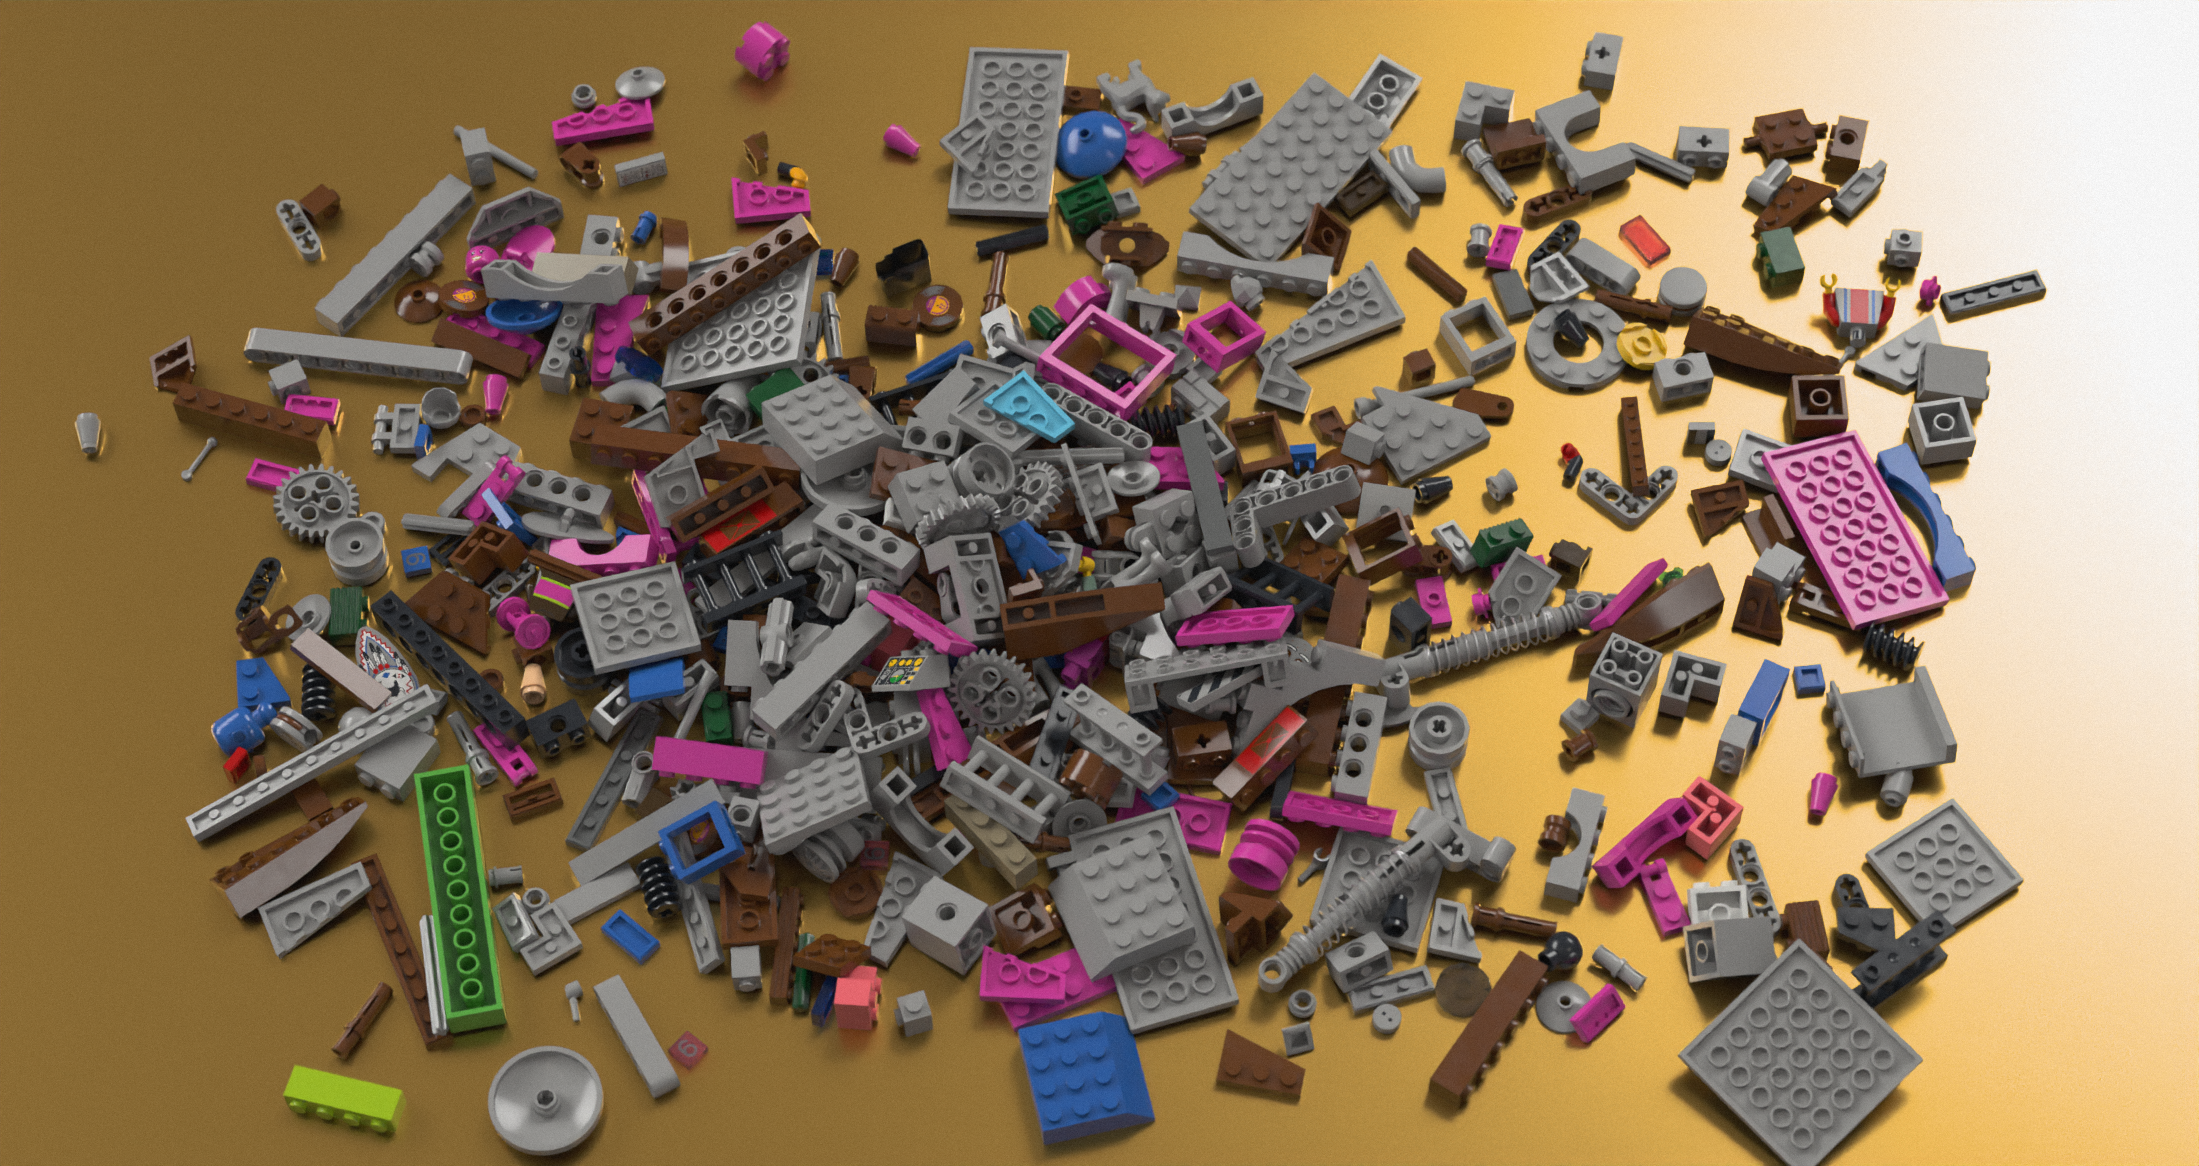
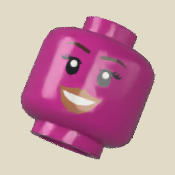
M487 246L471 248L467 252L465 271L469 279L476 283L484 284L481 269L495 259L499 260L497 252Z

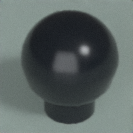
M1557 932L1547 940L1544 950L1538 954V961L1548 966V972H1552L1555 969L1568 970L1574 968L1583 957L1582 942L1571 932Z

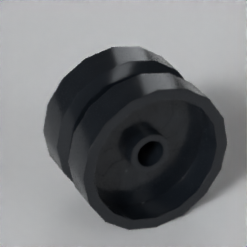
M582 627L566 632L558 640L554 648V660L558 677L565 689L581 697L594 696L604 692L612 685L611 682L615 679L617 670L595 675Z

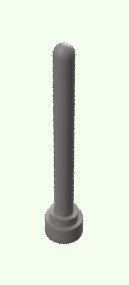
M1466 376L1402 393L1425 398L1472 386L1475 383V378L1473 376ZM1366 397L1354 399V408L1358 419H1362L1363 416L1381 408L1377 399L1372 400Z

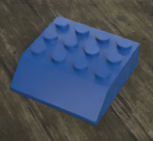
M1099 1011L1018 1029L1019 1045L1044 1145L1155 1121L1134 1034L1130 1032L1126 1016Z

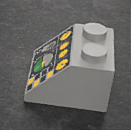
M935 649L920 650V655H918L917 650L901 651V656L889 658L872 685V692L912 691L950 687L948 655L937 654Z

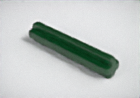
M810 933L800 934L797 952L815 941V936ZM796 966L792 1008L797 1010V1012L807 1011L809 1008L812 970Z

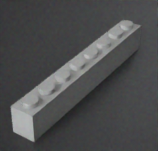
M451 174L444 180L439 181L435 189L427 197H423L419 204L410 213L406 214L402 221L393 230H390L385 238L376 247H373L368 255L359 264H356L351 272L342 281H339L325 298L319 300L314 308L318 322L338 336L343 337L411 268L408 261L414 253H419L420 247L428 241L435 244L476 203L473 188Z

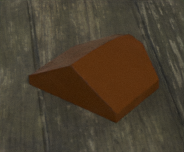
M191 335L149 357L155 387L178 393L182 383L192 384L198 364Z

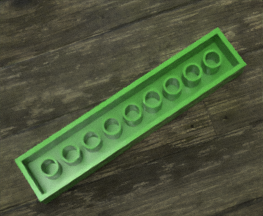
M469 764L414 774L446 1019L450 1031L455 1033L507 1023L474 783Z

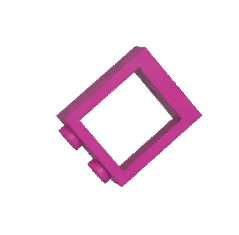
M1229 301L1189 322L1182 342L1215 372L1219 373L1254 354L1261 348L1266 331L1233 302ZM1226 323L1242 339L1225 347L1208 331Z

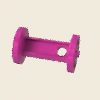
M510 597L501 602L497 608V623L504 630L515 632L516 640L521 646L526 649H536L546 643L550 635V625L543 616L531 614L529 604L520 597Z

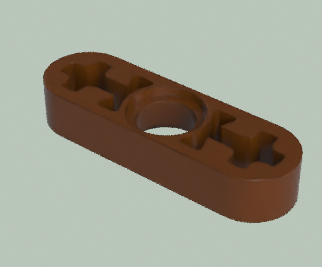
M1568 185L1528 199L1523 206V218L1529 223L1537 224L1586 207L1591 202L1592 189L1586 191L1585 194H1582L1585 196L1581 197L1580 194L1576 195L1578 193L1576 186ZM1559 199L1564 204L1562 206H1554L1551 204V201Z

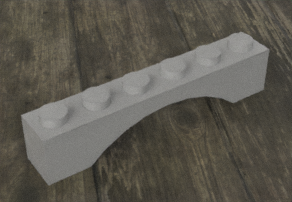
M1185 231L1183 232L1177 255V271H1183L1187 274L1205 275L1215 279L1231 280L1236 275H1239L1241 278L1252 277L1258 280L1262 287H1274L1289 292L1308 293L1312 296H1326L1328 294L1334 268V257L1311 253L1279 262L1253 261L1226 251L1208 235Z
M495 259L481 269L487 298H498L499 301L519 299L520 302L540 300L541 303L561 301L563 304L582 302L584 305L604 303L605 306H612L619 303V300L628 294L622 265L600 264L583 278L572 281L551 280L539 276L516 260Z

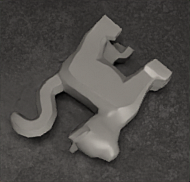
M1139 59L1128 63L1131 75L1128 76V81L1121 84L1117 76L1113 78L1112 82H1109L1111 76L1107 72L1096 77L1098 87L1103 95L1111 100L1112 107L1118 116L1124 121L1137 123L1130 129L1132 134L1141 133L1145 129L1147 122L1140 114L1128 111L1142 103H1146L1153 120L1158 122V114L1162 109H1165L1166 104L1171 100L1168 93L1156 89L1152 80L1141 72L1142 67Z

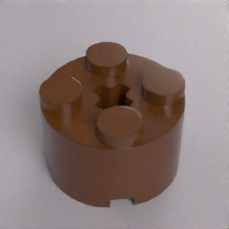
M1078 749V751L1075 750L1058 783L1070 790V796L1076 800L1090 799L1105 810L1124 774L1115 765L1111 764L1110 767L1103 762L1104 758L1092 752Z

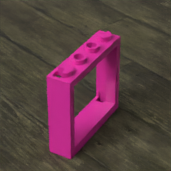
M1090 304L1039 356L1036 371L1041 372V378L1046 381L1058 384L1120 419L1127 421L1173 372L1176 354L1131 328L1126 323L1109 315L1104 310ZM1088 326L1155 366L1125 399L1057 359Z

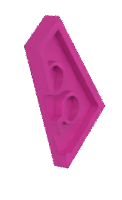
M1122 118L1118 119L1127 135V148L1122 160L1143 185L1185 162L1183 154L1169 151L1165 143L1144 130L1141 133L1132 134L1130 129L1135 125L1124 121Z
M731 177L736 224L791 219L800 213L804 217H811L809 190L781 185L775 188L763 186V182L753 181V184L741 182L739 178Z
M942 687L917 691L922 714L925 715L930 724L928 738L937 771L947 770L953 761L960 764L967 759L971 746Z
M983 945L980 1001L1065 1004V973L1036 963L1030 964L1018 960L1014 955L1008 953L1004 955L993 951L991 947Z

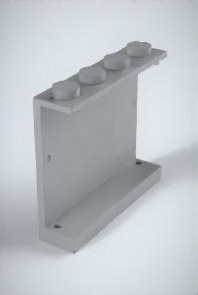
M1926 665L1915 667L1914 681L1909 683L1840 694L1839 686H1836L1834 680L1830 681V690L1826 693V703L1828 708L1833 709L1835 727L1841 730L1842 745L1844 748H1848L1850 766L1852 768L1855 767L1859 778L1956 762L1958 743Z

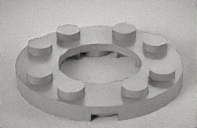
M1569 299L1561 304L1553 303L1542 309L1529 326L1526 340L1527 356L1535 371L1545 380L1556 386L1566 389L1569 386L1584 387V390L1598 388L1614 380L1627 363L1619 354L1616 345L1617 336L1626 325L1613 310L1598 302L1587 299ZM1569 309L1571 312H1575L1582 325H1589L1590 328L1596 329L1602 336L1603 350L1595 359L1576 363L1566 360L1557 353L1553 344V338L1557 332L1553 320L1562 311Z

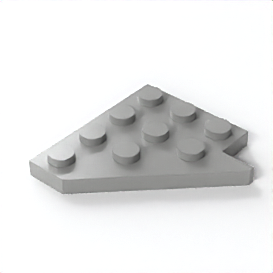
M1380 386L1373 387L1372 392L1381 408L1363 416L1361 419L1364 425L1385 433L1383 440L1385 449L1382 455L1401 485L1491 439L1490 432L1478 414Z

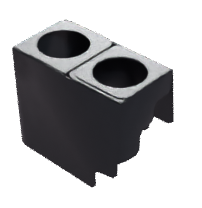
M915 239L893 248L891 254L885 255L884 260L875 264L877 279L887 297L932 281L929 253L921 239Z

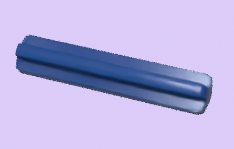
M965 340L905 376L906 383L911 384L933 377L957 363L960 354L967 356L973 354L972 344Z

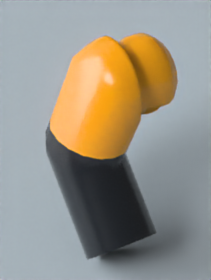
M784 162L779 163L777 174L792 177V187L804 189L805 182H808V176L803 169L796 165Z

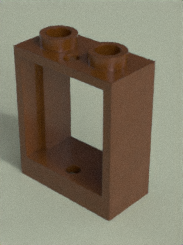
M1276 411L1260 412L1255 416L1235 418L1225 422V436L1236 449L1235 468L1242 487H1246L1254 479L1260 482L1265 471L1270 469L1275 471L1282 470L1287 475L1293 476V460ZM1271 432L1279 456L1244 464L1236 439Z
M1399 507L1342 535L1360 578L1371 580L1370 586L1424 560L1420 549L1424 548V545L1417 533L1413 535L1412 530L1416 527L1410 515L1404 516ZM1403 530L1409 545L1368 565L1362 550Z

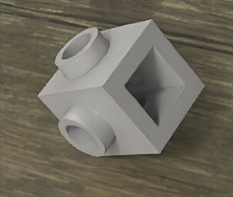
M1892 229L1890 239L1885 238L1883 253L1888 254L1887 264L1899 267H1919L1922 254L1923 232L1908 229Z

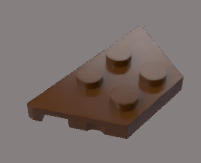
M441 571L405 602L425 622L484 654L490 653L491 645H488V629H491L489 616L490 594L448 571Z

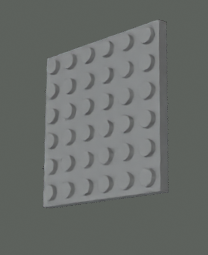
M817 235L818 240L821 244L822 239ZM820 249L669 343L661 388L665 393L671 390L679 391L802 365ZM740 251L689 262L687 285Z
M1800 939L1795 941L1678 1054V1057L1788 1166H1816L1924 1060Z

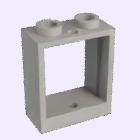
M1486 296L1478 300L1473 299L1466 303V305L1455 310H1448L1440 316L1439 331L1470 376L1515 356L1517 341ZM1483 315L1499 340L1471 351L1456 327Z

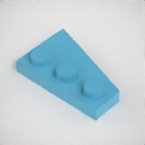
M1024 370L983 400L984 406L1053 443H1056L1075 429V423Z

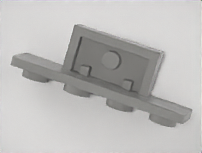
M1062 444L1061 447L1064 453L1059 456L1064 469L1069 468L1071 477L1067 479L1072 493H1078L1080 500L1075 501L1079 514L1080 516L1085 515L1088 522L1083 524L1088 539L1093 538L1098 546L1102 542L1094 521L1102 519L1106 515H1113L1119 512L1102 462L1077 471L1067 444Z

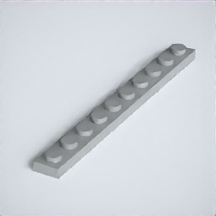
M428 684L420 687L186 817L185 819L197 842L204 840L439 709L440 706Z

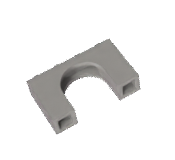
M1590 90L1536 109L1535 121H1533L1536 134H1544L1547 151L1553 153L1559 169L1565 171L1569 184L1572 187L1576 186L1580 195L1585 194L1590 189L1593 191L1635 175L1636 158L1624 141L1598 151L1579 150L1567 141L1572 134L1600 124L1601 106Z
M897 766L869 793L871 806L930 869L945 875L974 847L956 828L952 829L949 833H942L931 826L920 815L910 799V792L917 786Z

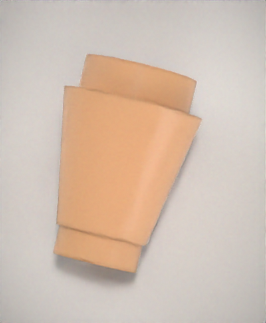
M532 663L525 667L520 696L525 703L535 705L544 700L547 690L541 666Z

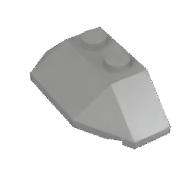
M526 187L482 206L466 238L469 250L476 246L496 247L510 241L518 231L525 227L533 225L545 226L564 218L562 203L556 197L534 188Z

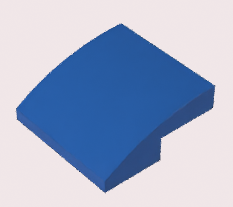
M678 657L630 667L629 694L631 703L684 694L686 688L684 658Z

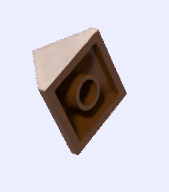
M1316 203L1314 204L1302 242L1301 256L1311 253L1334 257L1333 272H1340L1352 231L1321 204Z

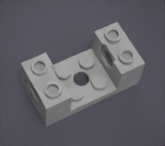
M991 533L948 536L923 548L929 574L942 573L947 570L951 571L961 618L947 623L945 626L977 646L978 649L990 648L1004 642L1005 636L999 604L1007 603ZM976 583L981 585L982 594L977 590Z

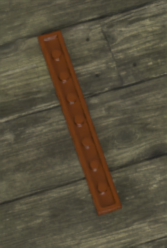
M377 853L351 863V865L361 862L373 889L366 893L364 898L427 1050L453 1040L450 1028L444 1036H436L432 1032L425 968Z

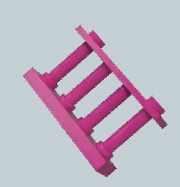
M633 469L631 484L651 536L660 548L659 556L662 564L673 562L676 560V555H679V552L690 550L695 542L699 543L698 537L681 543L675 539L672 540L670 536L671 528H660L644 480V476L647 474L643 470ZM700 478L704 493L706 495L708 494V491L703 481L704 478Z

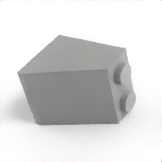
M1771 916L1712 920L1683 927L1690 983L1760 976L1777 960Z

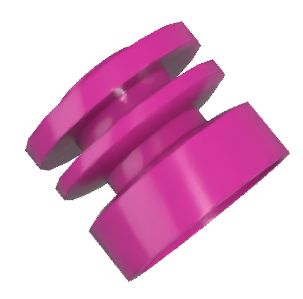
M1251 819L1246 824L1244 833L1240 836V843L1234 848L1228 861V867L1237 878L1246 884L1261 890L1275 891L1282 886L1288 873V866L1293 863L1294 856L1299 851L1300 843L1289 830L1279 824L1264 819Z

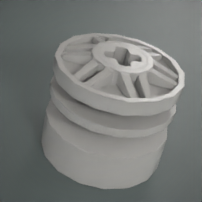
M988 442L976 444L947 466L959 496L962 495L963 498H966L969 494H973V497L981 493L983 497L989 495L990 498L997 499L1012 487L1015 479V468L1011 458L1002 448Z
M844 821L806 838L792 849V852L808 871L821 880L832 883L839 877V873L846 869V862H852L865 848V843L858 831L848 821Z

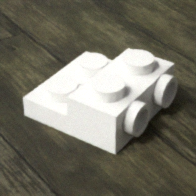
M1737 880L1721 881V886L1710 887V882L1693 883V888L1687 890L1689 918H1691V925L1712 920L1748 918L1746 885H1738Z

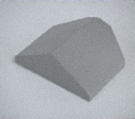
M1560 252L1531 265L1530 291L1539 301L1561 304L1589 290L1588 284Z

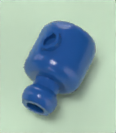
M269 701L261 702L253 712L247 707H238L215 721L211 727V733L228 758L232 756L239 746L247 750L248 753H253V748L265 740V733L262 728L270 725V722L273 718H276L278 713Z

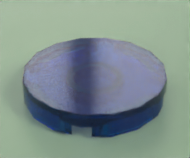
M620 346L614 355L618 364L622 361L626 364L624 368L627 372L642 380L652 381L654 378V381L658 382L664 373L663 368L654 359L632 347Z

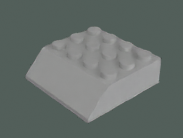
M828 375L762 402L763 427L816 485L875 461L876 450L879 446L896 451L903 449V438L853 385L834 376Z
M1150 834L1072 864L1048 886L1051 897L1091 982L1194 941V926Z

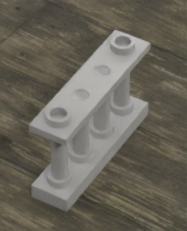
M1080 684L1063 700L1066 706L1080 715L1081 720L1071 731L1069 736L1071 741L1082 749L1104 758L1103 762L1109 767L1111 764L1115 765L1123 772L1125 779L1149 796L1168 779L1167 771L1151 761V753L1163 743L1162 738L1084 684Z
M979 735L976 737L967 757L970 761L964 767L953 761L948 766L940 784L947 791L1031 843L1038 839L1047 820L1044 817L1047 811L1051 809L1057 812L1067 803L1071 794L1070 791ZM980 766L993 773L988 781L974 774ZM1003 780L1017 788L1011 795L997 788ZM1026 795L1040 802L1034 810L1020 802Z

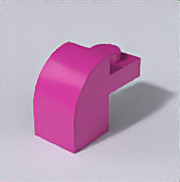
M1086 276L1072 283L1059 297L1054 308L1067 324H1071L1090 304L1098 308H1107L1112 294L1105 284L1096 283L1091 276Z

